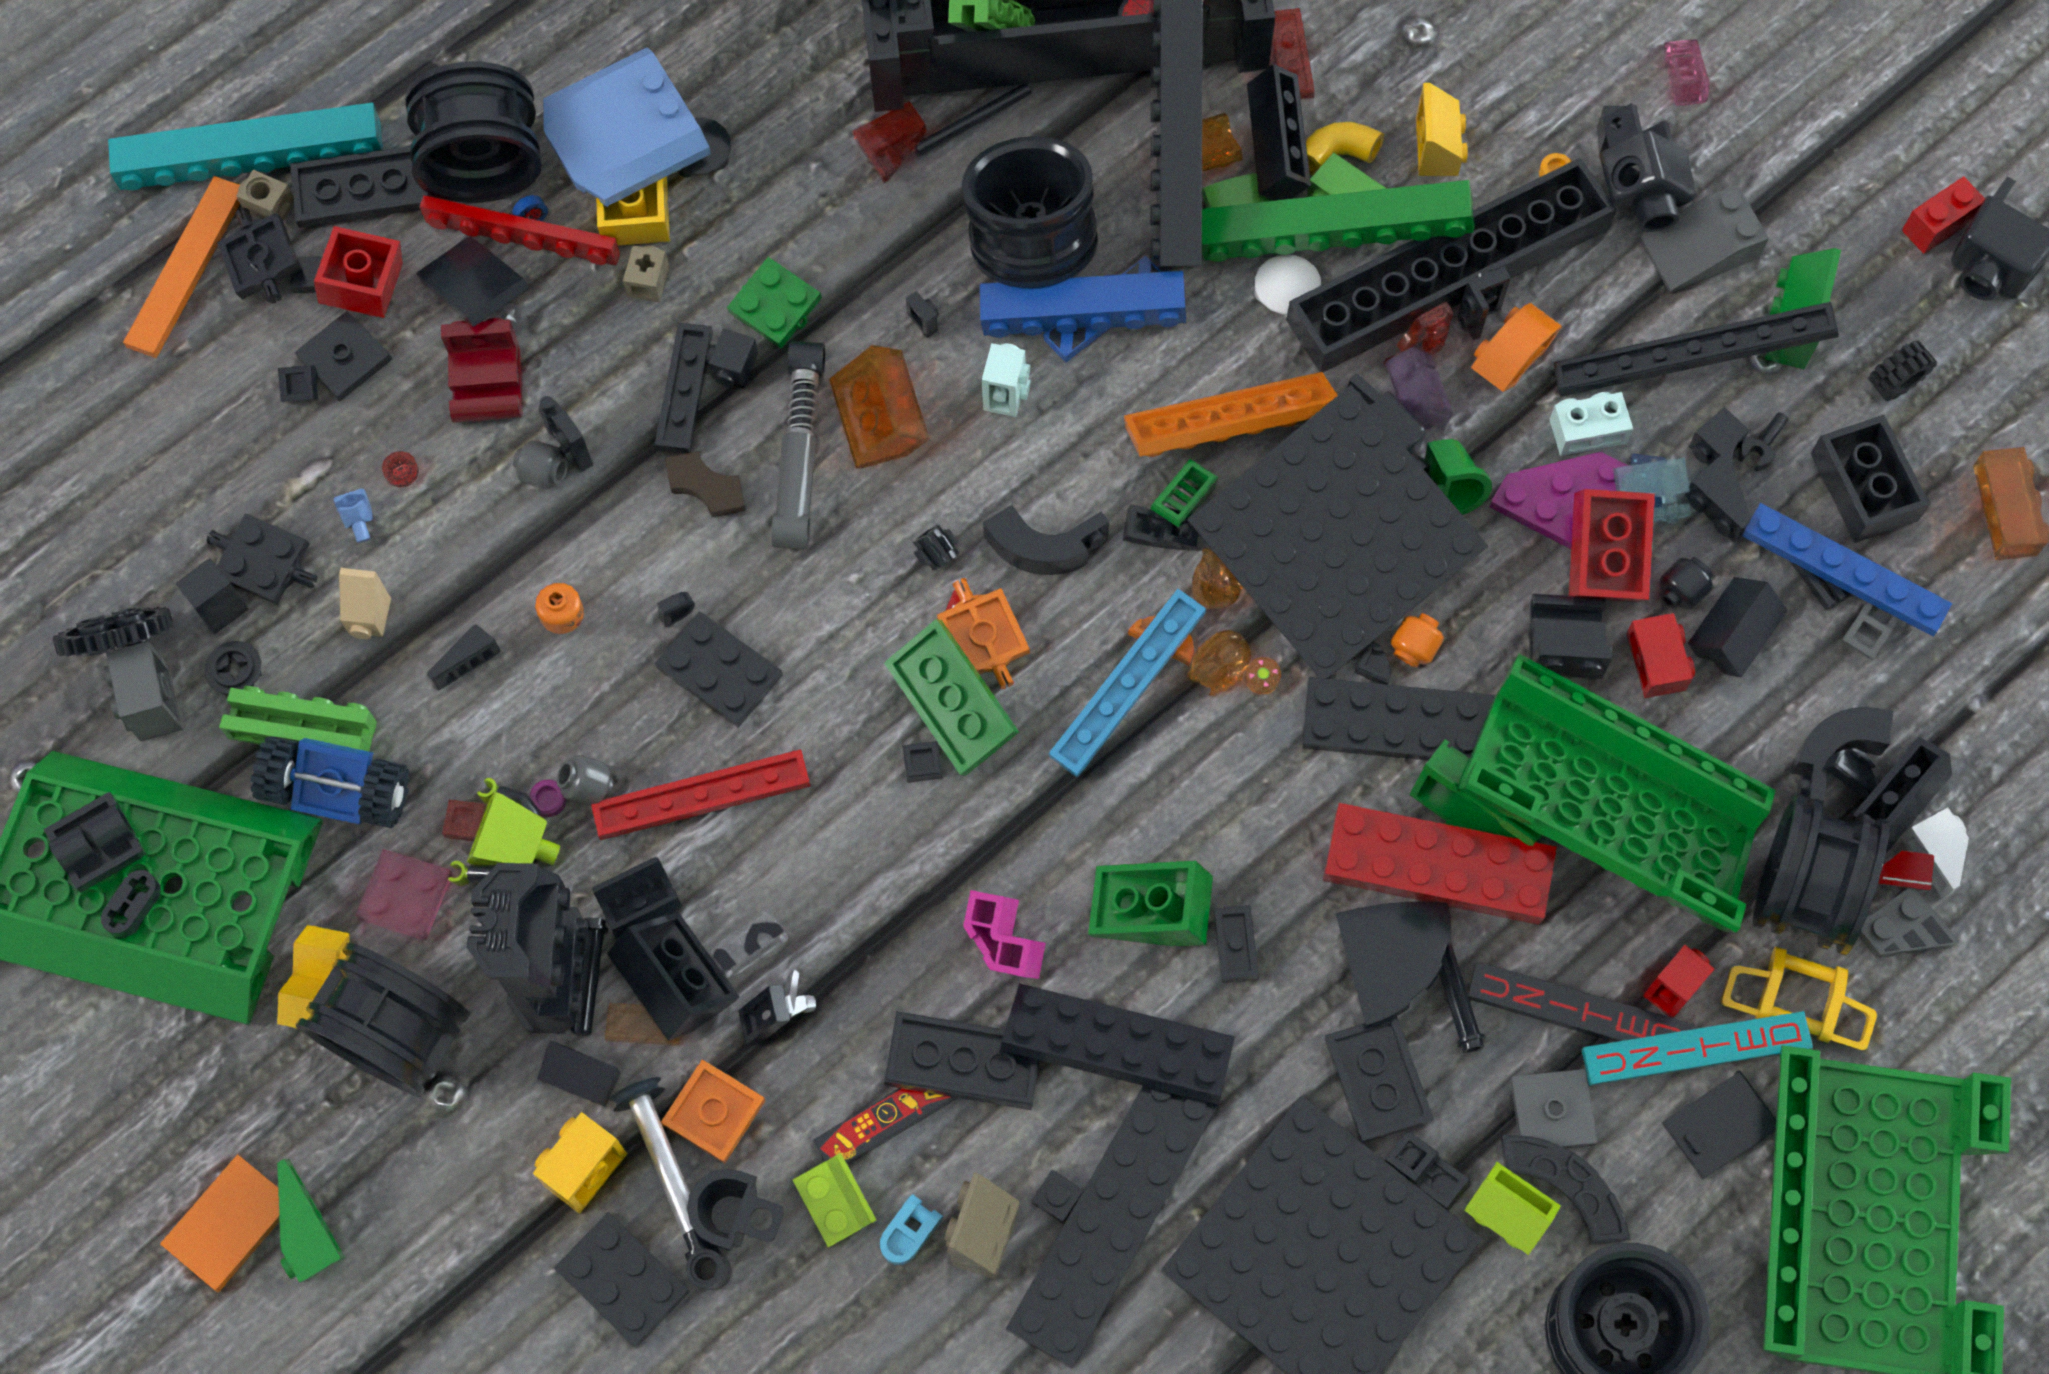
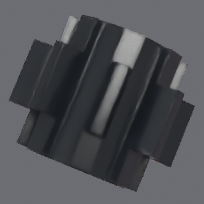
M937 524L913 541L917 548L914 554L922 566L929 565L932 570H937L956 557L959 551L955 545L959 541L950 529H943L940 524Z

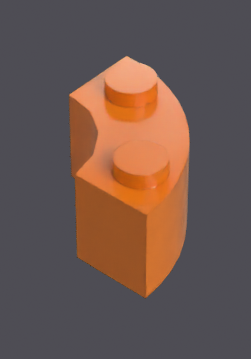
M1532 303L1526 304L1521 309L1515 306L1506 316L1503 322L1504 326L1492 340L1488 341L1485 339L1474 353L1477 359L1471 368L1502 392L1517 384L1527 369L1545 353L1562 328V325Z

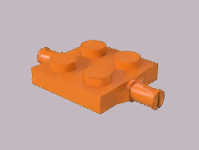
M961 578L960 583L957 580L952 584L960 602L953 608L937 614V619L943 621L979 674L993 672L1000 689H1006V683L1009 688L1014 684V681L1006 666L1011 661L1030 654V648L1002 588L985 595L973 596L967 579Z

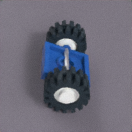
M269 736L265 738V743H261L260 752L257 751L255 758L257 761L256 764L253 763L252 770H254V774L251 775L250 782H253L250 788L255 799L286 805L287 802L292 800L291 810L355 824L364 822L387 828H393L399 822L398 817L402 816V807L405 806L407 801L405 796L409 791L407 785L410 783L407 765L381 759L372 761L373 752L303 738L297 742Z

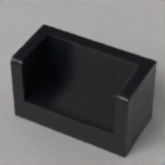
M211 558L176 583V586L192 604L194 610L214 635L249 610L232 584Z

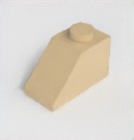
M340 568V621L355 638L370 639L371 636L383 637L391 597L375 571Z

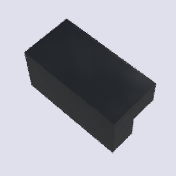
M1734 577L1688 644L1697 657L1714 660L1724 675L1741 678L1787 613V609L1768 582Z

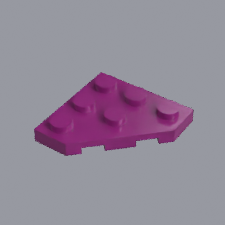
M1596 452L1506 475L1489 507L1571 549L1574 493L1583 489L1619 491L1632 467L1603 452Z

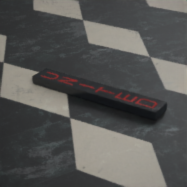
M1478 961L1475 964L1468 990L1469 1000L1613 1042L1692 1030L1694 1024Z

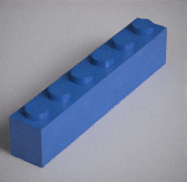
M1170 271L1069 278L1054 285L1037 288H1020L1001 283L980 284V321L983 335L1002 338L1009 334L1019 333L1035 336L1053 328H1057V331L1060 333H1073L1079 327H1091L1094 331H1106L1115 327L1140 329L1147 325L1173 327L1179 323H1186L1184 272Z

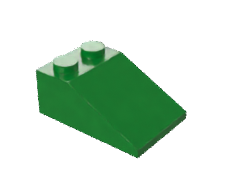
M1196 860L1096 866L1088 935L1096 938L1165 946L1206 945L1213 875Z

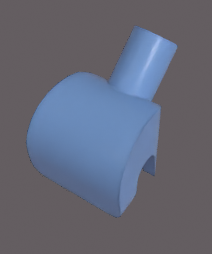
M358 489L336 496L333 501L345 528L352 527L357 543L370 540L365 522L371 521L373 517L366 491Z

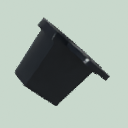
M731 1169L713 1171L700 1179L689 1194L687 1205L690 1225L698 1236L714 1246L731 1251L733 1246L741 1247L745 1235L765 1242L775 1240L784 1216V1209L779 1204L757 1197V1176ZM761 1208L770 1211L773 1217L770 1227L762 1231L753 1228L750 1221L753 1212Z

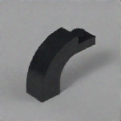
M1010 505L983 522V535L993 550L1010 565L1033 574L1058 575L1075 571L1088 564L1087 549L1094 550L1106 541L1107 536H1109V521L1101 511L1068 532L1050 535L1040 533L1029 527L1013 505Z
M1873 707L1850 708L1827 717L1813 729L1799 748L1791 769L1792 774L1801 775L1797 793L1804 795V803L1809 804L1812 798L1821 800L1822 804L1825 801L1828 770L1824 767L1829 757L1836 751L1858 749L1867 754L1878 756L1883 754L1891 742L1894 711Z

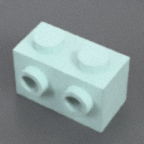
M991 343L982 376L984 411L1017 417L1021 399L1027 400L1031 380H1028L1031 365L1026 364L1025 350H1021L1012 344L997 345Z
M1600 392L1591 398L1582 400L1575 398L1565 399L1554 406L1550 417L1551 427L1560 456L1627 444L1633 430L1622 392L1614 394Z

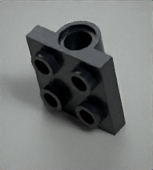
M110 791L44 829L50 840L48 844L52 853L80 893L147 855L115 796Z

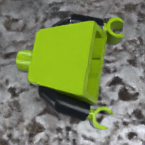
M486 778L484 783L492 790L485 794L480 791L477 792L487 807L466 861L471 865L468 867L460 861H453L450 864L454 869H462L459 877L448 878L449 881L457 886H465L469 882L480 883L497 863H533L534 859L553 865L560 850V845L542 839L547 821L541 817V811L526 792L506 786L498 787L492 778Z

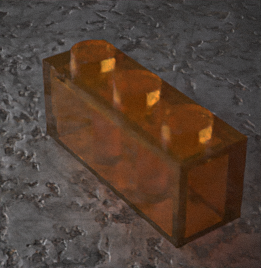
M2025 447L1983 451L1974 463L1973 468L1995 559L2005 560L2038 556L2049 541V527L2042 519L2040 511L2042 499L2040 492L2035 490L2032 479L2034 466L2031 459H2027Z

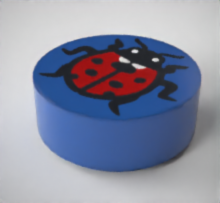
M530 195L520 199L515 204L512 214L543 221L548 214V208L541 197Z

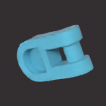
M913 1194L907 1199L880 1238V1249L883 1257L894 1265L909 1263L917 1255L930 1235L937 1229L944 1217L936 1210L931 1212L921 1205L922 1200ZM912 1217L922 1224L917 1232L906 1226Z

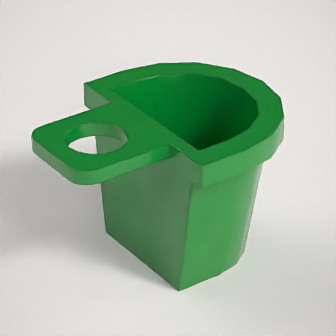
M1443 439L1427 443L1424 460L1431 465L1427 474L1462 515H1465L1482 505L1492 491V481L1484 469L1478 468L1463 445L1454 439Z

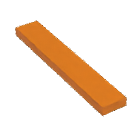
M216 176L213 177L123 343L126 348L157 359L218 246L217 242L221 241L240 206L236 197L239 184Z

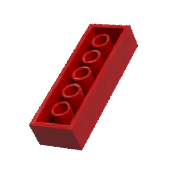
M1339 803L1335 813L1322 881L1419 901L1446 902L1449 907L1539 925L1545 918L1557 847L1536 842L1533 846H1529L1517 838Z

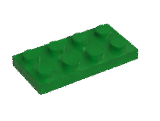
M935 619L884 662L960 775H968L1019 733L942 620Z

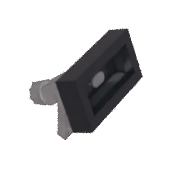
M793 969L789 973L785 988H783V985L768 986L738 1010L746 1046L760 1044L789 1022L791 1017L801 1012L814 1011L816 1008L814 996L802 995L796 998L799 973Z

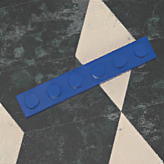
M1762 503L1759 504L1742 534L1746 539L1933 637L1952 605L1951 602Z

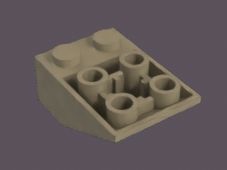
M974 1172L971 1182L964 1180L957 1199L960 1214L958 1219H950L944 1240L947 1241V1253L951 1256L953 1266L996 1280L1020 1209L1019 1200Z

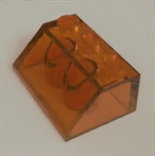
M871 345L829 378L856 468L862 469L906 457L930 440L902 350Z

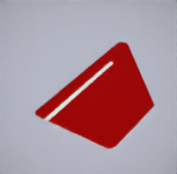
M1903 850L1883 864L1878 883L1931 890L1934 855Z

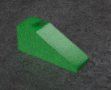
M283 1159L277 1162L280 1247L285 1256L280 1262L291 1280L297 1277L299 1283L346 1257L291 1160Z

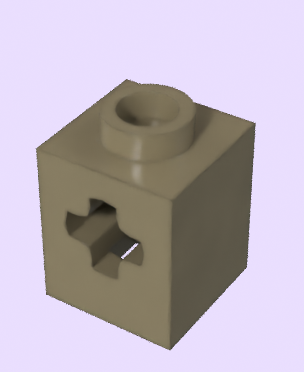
M632 246L623 278L627 297L660 303L670 268L665 251H661L654 246Z

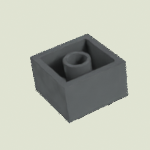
M146 641L107 652L108 666L104 667V674L109 687H113L115 698L110 700L111 708L115 718L123 721L127 732L132 731L140 741H145L183 730L170 668L151 643Z

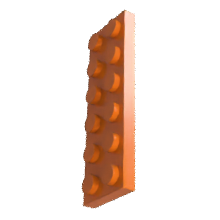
M1323 372L1124 415V422L1139 457H1155L1168 450L1177 448L1191 449L1197 446V444L1209 441L1223 442L1230 439L1231 436L1245 433L1258 434L1267 428L1276 426H1294L1299 421L1310 419L1338 395Z

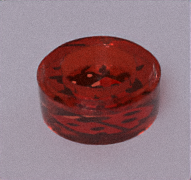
M404 451L391 453L382 464L383 475L387 482L395 487L411 485L419 474V468L414 457Z

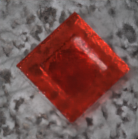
M449 799L442 830L444 838L474 841L486 810L485 804Z

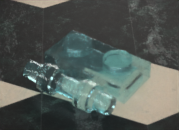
M1685 458L1613 468L1616 491L1655 493V497L1662 496V507L1654 508L1653 522L1664 521L1668 524L1677 522L1679 518L1691 516L1689 503L1677 504L1676 494L1689 492Z

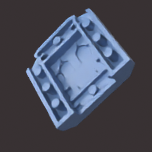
M644 48L543 98L544 134L576 189L585 194L588 192L599 198L600 202L605 206H609L711 154L710 147L700 126L658 59L649 48Z

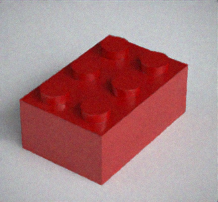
M1583 489L1574 493L1569 596L1604 598L1609 601L1625 602L1649 600L1655 493Z

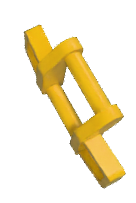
M1777 946L1773 949L1768 971L1744 966H1733L1730 968L1720 1003L1725 1007L1753 1015L1755 1019L1793 1013L1774 1006L1784 968L1829 982V996L1821 1021L1806 1017L1809 1033L1816 1035L1817 1040L1825 1043L1833 1041L1857 1050L1867 1049L1876 1022L1877 1012L1845 996L1848 969L1839 966L1833 969L1787 954V949ZM1738 974L1766 978L1757 1009L1734 1002L1731 999V993ZM1842 1003L1864 1013L1866 1016L1861 1038L1857 1042L1833 1034Z

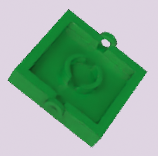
M767 257L726 308L731 315L781 349L798 328L801 330L806 326L808 322L807 316L820 302L822 295L821 292L770 257Z

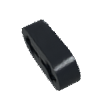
M136 870L130 873L123 880L101 914L103 928L117 938H126L132 935L157 901L161 893L159 881L145 870ZM139 883L141 885L146 884L149 890L146 893H138L134 888ZM117 914L119 916L124 915L128 920L124 925L120 923L116 925L113 918Z

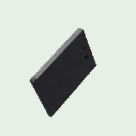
M1740 1070L1662 1122L1702 1180L1776 1131V1118Z

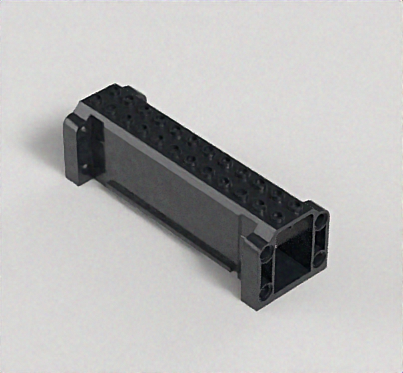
M862 0L874 111L882 112L904 109L903 96L936 94L1151 71L1153 64H1157V53H1151L1150 50L1151 32H1153V29H1157V19H1151V13L1118 17V11L1123 0H1013L1031 9L1035 26L969 33L948 23L949 0ZM1203 0L1202 65L1206 63L1235 61L1238 73L1266 70L1270 65L1275 25L1273 0Z

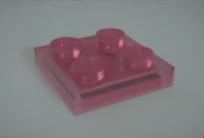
M383 849L355 916L359 920L427 940L450 883L448 878H452L453 873L449 869Z

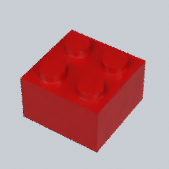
M334 226L314 279L318 303L384 318L403 265L400 241Z

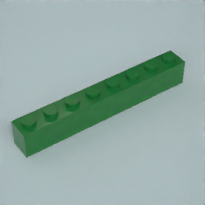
M1470 180L1202 209V255L1205 261L1211 260L1214 262H1222L1228 258L1236 257L1257 258L1261 255L1274 253L1289 255L1295 251L1303 250L1325 251L1328 248L1342 246L1357 248L1362 244L1371 243L1392 244L1396 241L1409 239L1424 241L1438 236L1461 237L1467 233H1474L1473 196Z

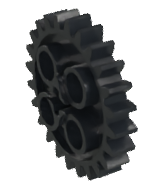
M159 606L151 609L150 607L144 609L133 607L118 612H111L112 616H105L103 614L99 617L76 623V627L67 628L66 631L59 632L58 635L53 636L52 639L56 653L60 657L65 655L69 657L75 654L76 656L82 654L94 656L115 650V647L124 648L149 641L151 639L150 636L159 635L161 632L173 627L169 608H160Z

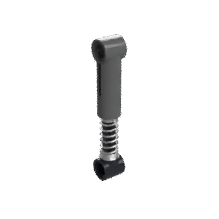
M790 341L788 374L792 376L790 388L792 391L790 399L792 401L789 403L791 409L788 412L790 418L787 423L789 427L782 438L776 513H774L772 520L773 548H809L810 505L817 441L812 432L814 427L811 425L815 421L812 414L816 412L813 406L817 403L813 398L817 396L814 389L818 387V379L824 376L826 360L825 343Z

